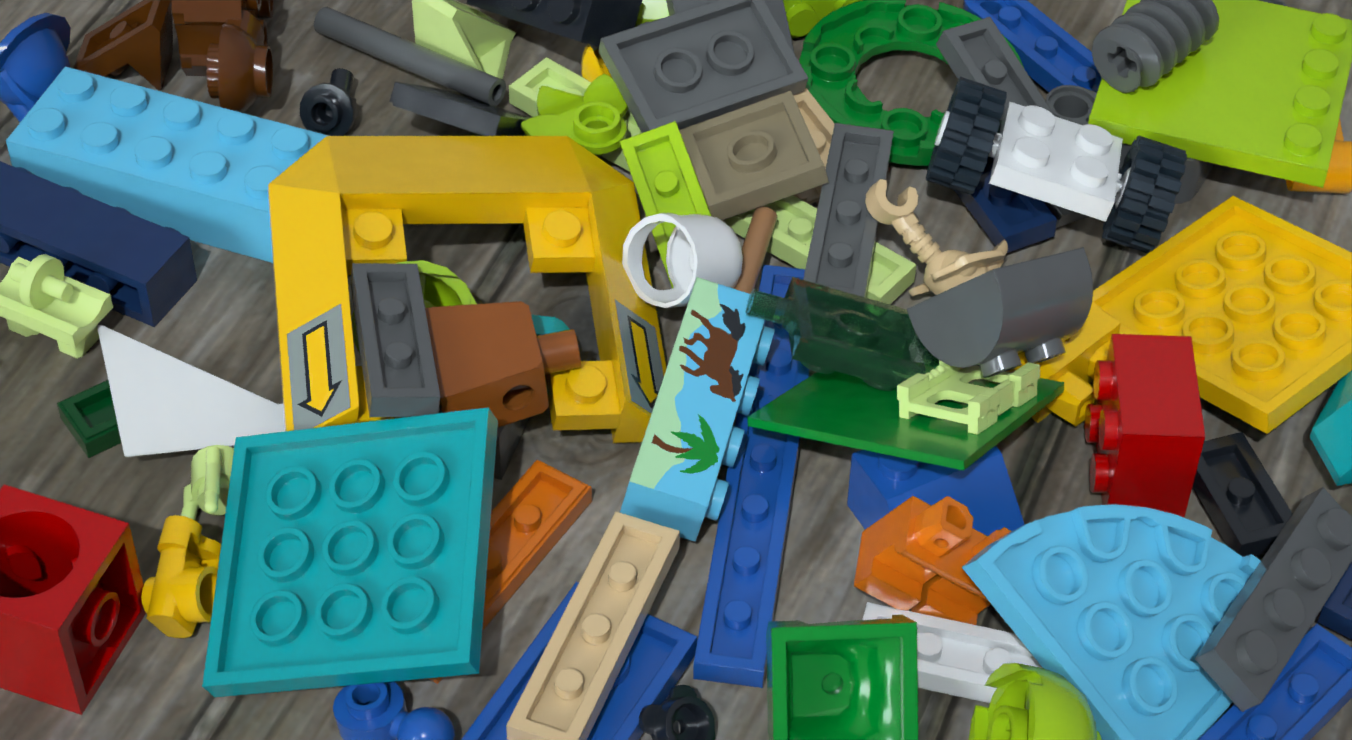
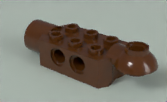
M171 0L181 67L186 76H207L210 98L219 99L222 108L241 113L251 107L258 98L271 97L273 88V57L271 47L267 45L268 32L264 18L273 17L274 0Z

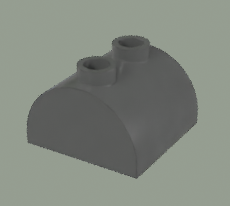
M1082 247L992 269L907 308V312L918 338L934 357L954 367L965 368L979 364L983 377H990L1021 366L1018 353L1024 352L1027 362L1034 364L1066 353L1062 341L1069 339L1080 330L1091 308L1093 279L1085 249Z

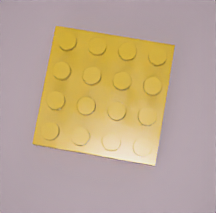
M1235 196L1230 197L1093 290L1092 302L1121 323L1119 334L1191 336L1200 397L1266 434L1270 433L1352 370V252Z

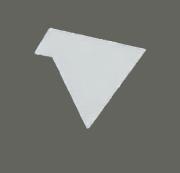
M103 325L97 326L125 457L199 450L212 445L235 446L236 437L285 432L283 404H276Z

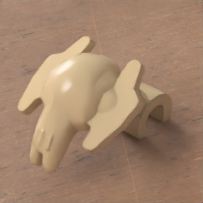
M879 179L866 193L865 203L871 216L880 223L893 225L899 235L902 234L904 237L902 240L905 244L911 246L909 249L913 254L916 253L918 255L917 258L921 263L925 262L927 264L924 272V283L908 291L912 297L930 292L938 295L992 269L1000 268L1004 263V258L1008 251V244L1005 239L991 251L972 254L959 250L942 252L939 249V244L936 241H932V236L924 232L926 230L924 226L918 224L919 219L913 212L918 205L916 188L908 187L899 194L898 206L891 204L886 197L887 180Z

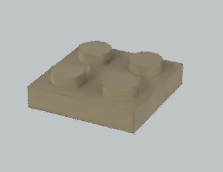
M791 91L679 130L712 217H717L720 220L743 214L829 183L824 163Z

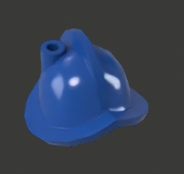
M50 13L30 17L12 29L0 42V101L6 104L19 122L23 120L65 66L70 67L66 52L70 44L71 27L65 17Z

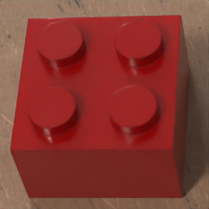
M1112 334L1107 359L1097 360L1095 363L1093 387L1094 397L1098 402L1097 404H1088L1085 413L1086 442L1096 443L1097 453L1092 454L1090 461V490L1092 493H1101L1102 505L1117 504L1147 507L1185 517L1205 440L1191 336Z

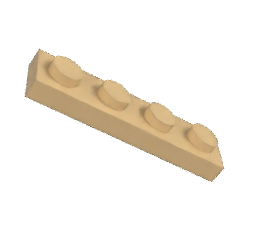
M615 511L506 725L507 740H587L679 550V530Z

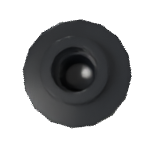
M343 68L334 69L329 83L312 86L304 93L300 102V117L303 126L307 130L329 136H344L351 130L355 117L358 116L356 98L350 97L354 76L349 70Z

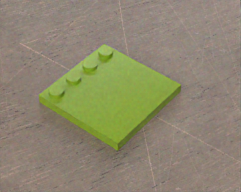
M1127 0L1122 15L1141 0ZM1212 0L1219 15L1217 32L1212 38L1204 41L1196 51L1190 52L1184 61L1177 63L1169 73L1162 75L1157 83L1148 87L1139 86L1134 92L1122 93L1111 87L1103 78L1101 79L1088 124L1100 126L1111 135L1123 138V144L1132 145L1137 136H1142L1185 150L1187 158L1323 188L1352 63V20L1331 13L1321 14L1259 0Z

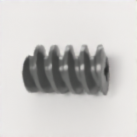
M1141 0L1139 3L1131 6L1124 15L1117 17L1110 26L1102 29L1095 37L1091 51L1094 65L1101 77L1111 87L1122 93L1134 92L1139 86L1148 87L1154 85L1162 75L1169 73L1177 63L1184 61L1190 52L1196 51L1204 41L1214 36L1219 27L1217 8L1212 0Z

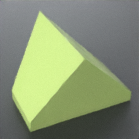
M412 0L416 44L503 79L510 45L516 34L515 31L480 10L456 0Z

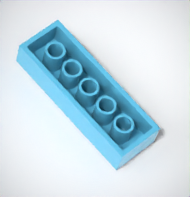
M65 66L6 139L11 164L14 167L24 168L33 175L63 187L74 188L83 195L110 206L124 208L131 214L160 226L171 227L182 235L189 237L191 241L273 263L268 184L329 135Z

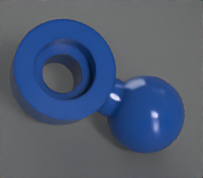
M394 681L348 685L340 690L334 700L333 712L343 740H455L453 723L443 711L433 707H420L408 712L403 691Z

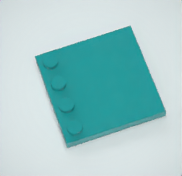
M490 408L236 437L202 687L213 697H226L479 674L498 420Z

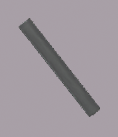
M323 7L315 17L314 29L317 33L485 104L497 106L505 95L506 83L503 79L339 11Z

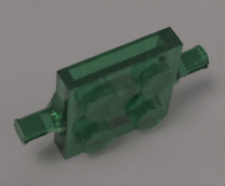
M792 277L784 298L764 293L757 289H753L750 293L746 306V316H753L781 324L782 328L786 329L789 333L792 359L800 361L801 364L812 371L823 374L837 371L861 378L865 383L876 389L892 391L897 388L898 384L917 373L925 374V365L935 368L939 366V360L925 348L918 338L907 309Z

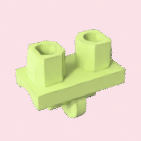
M47 254L38 255L31 262L18 257L11 264L7 275L0 283V316L7 320L9 330L25 337L38 335L39 333L57 340L59 351L75 358L83 357L99 339L98 323L113 308L110 294L64 276L62 262Z

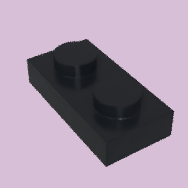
M1243 432L1204 441L1192 487L1229 548L1242 557L1250 554L1255 557L1266 554L1293 513Z

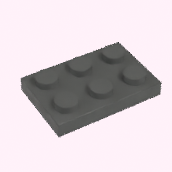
M717 0L603 37L600 40L598 51L642 133L676 121L679 130L788 91H791L794 95L805 91L809 79L764 0Z

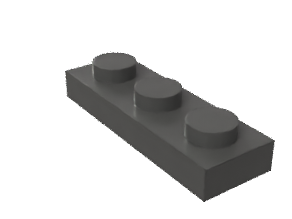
M352 263L350 285L369 417H412L437 414L439 411L440 391L418 265Z

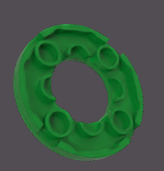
M862 0L843 6L822 18L807 34L799 59L802 68L809 78L806 88L834 123L894 131L890 162L928 166L944 113L935 109L931 112V116L924 117L919 112L908 108H896L885 111L882 109L883 103L881 101L871 102L864 96L857 86L856 73L859 66L872 56L892 50L918 51L935 56L947 63L936 45L942 32L980 20L981 18L966 10L943 2H939L938 10L920 4L905 5L906 0ZM1005 38L1006 42L1008 43V45L1020 61L1021 65L1023 66L1022 61L1018 53L1016 52L1015 48Z

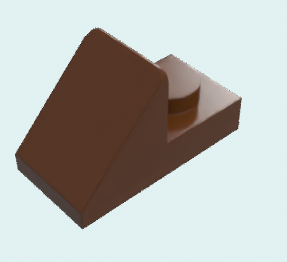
M143 0L86 34L73 69L104 77L109 74L114 77L122 73L130 65L158 90L162 89L173 55L171 0Z

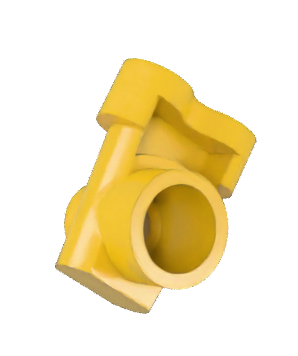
M179 515L169 516L165 519L157 546L161 554L156 576L150 577L145 581L141 598L143 608L147 614L146 619L163 634L172 638H188L193 635L197 623L211 622L221 543L201 534L202 526L197 521Z

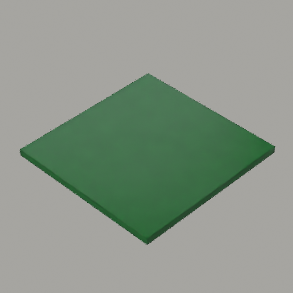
M857 345L748 416L747 422L749 427L964 471L1063 393L1064 382L1040 378L1038 380L1037 396L1019 408L1012 406L1007 411L998 415L995 424L976 435L968 433V425L922 414H916L910 419L899 417L897 385L917 373H930L932 369H936L939 366L938 359ZM975 379L968 382L969 384L994 388L1000 384L984 379ZM940 400L935 403L936 405L955 409L968 407L967 403L953 400Z

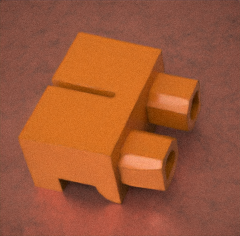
M912 496L862 532L854 587L895 609L907 611L911 609L912 612L977 625L978 614L991 603L962 569V566L986 546L1008 534L1011 530L1003 527L1001 530H995L989 536H986L972 528L974 517L970 514L968 507L953 498L946 496L931 506Z

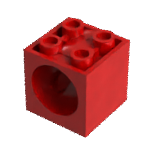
M5 484L1 487L0 688L80 715L83 714L146 615L141 598L144 584L128 522Z

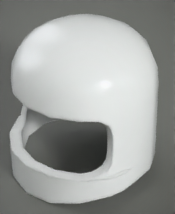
M659 213L648 216L630 229L623 244L622 264L635 292L646 303L663 308L687 306L697 277L734 288L742 273L743 255L740 241L734 230L717 217L702 214L677 215L673 213ZM669 222L676 225L667 243L666 254L668 274L674 288L657 290L647 282L644 276L642 266L643 246L648 234L659 223Z

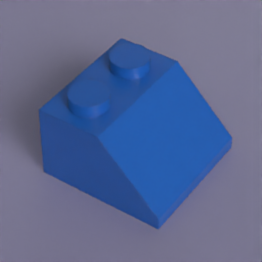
M996 446L964 471L866 450L852 453L847 506L864 529L870 527L912 496L931 506L946 496L953 498L968 507L970 514L974 517L972 528L986 536H989L995 530H1001L1003 527L1013 531L1025 525L1002 453Z

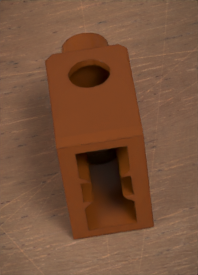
M522 301L425 308L440 391L442 413L489 407L498 420V427L544 413L549 407L545 374L581 368V358L575 330L570 329L536 336L529 305Z

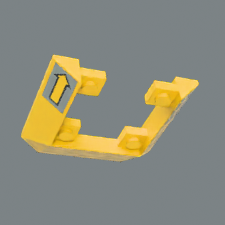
M326 136L268 184L285 431L403 418L369 417L362 366H356L347 278V275H351L352 263L395 264L397 262H406L407 255L403 224L523 223L530 273L586 272L600 361H581V368L545 374L553 431L611 429L613 443L643 441L667 368L656 306L646 303L637 295L622 264L623 244L630 229L641 221L633 181L570 137ZM644 244L642 266L645 279L652 286Z

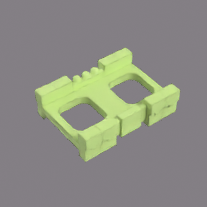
M939 360V366L936 369H932L930 373H917L897 385L899 417L910 419L916 414H922L968 425V433L978 435L995 424L998 415L1007 411L1012 406L1019 408L1037 396L1040 365L1028 362L1012 373L1003 372L984 378L980 366L954 367ZM975 379H984L1000 384L994 388L969 384L968 382ZM940 400H953L967 403L968 407L955 409L936 405L935 403Z

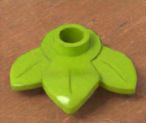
M607 74L597 77L588 86L584 96L571 94L548 86H541L537 96V113L539 116L523 121L521 128L527 136H568L594 155H603L618 149L621 146L619 141L626 139V123L623 116L627 112L628 106L613 78Z

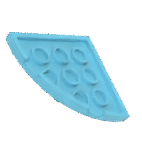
M1117 504L1083 506L1069 512L1047 516L1021 526L986 546L962 566V569L1044 669L1062 675L1086 696L1096 721V729L1100 733L1102 740H1198L1233 702L1200 666L1195 657L1261 560L1252 554L1242 557L1227 545L1212 538V529L1179 515L1147 507Z

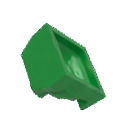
M892 615V619L808 624L800 620L768 622L766 647L769 740H918L917 622L904 615Z

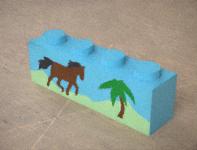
M699 277L696 278L631 474L620 513L679 530L681 538L696 542L704 517L717 521L729 482L717 479L721 464L733 468L745 431L733 426L736 413L749 415L760 381L759 378L748 375L752 363L764 365L775 329L763 326L770 300Z

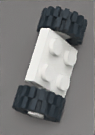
M963 77L959 78L935 139V146L925 178L926 181L972 195L980 181L981 173L984 171L989 156L994 158L989 184L1104 221L1102 238L1145 253L1154 250L1161 239V233L1167 227L1169 214L1173 212L1175 206V197L1181 188L1182 183L1180 180L1185 173L1186 165L1184 164L1187 160L1185 150L1137 136L1131 145L1130 151L1127 152L1123 168L1119 171L1123 138L1113 136L1107 130L1097 125H1080L1056 117L1050 111L1039 106L1030 105L1025 107L1010 101L1002 119L1000 133H997L1007 99V92Z

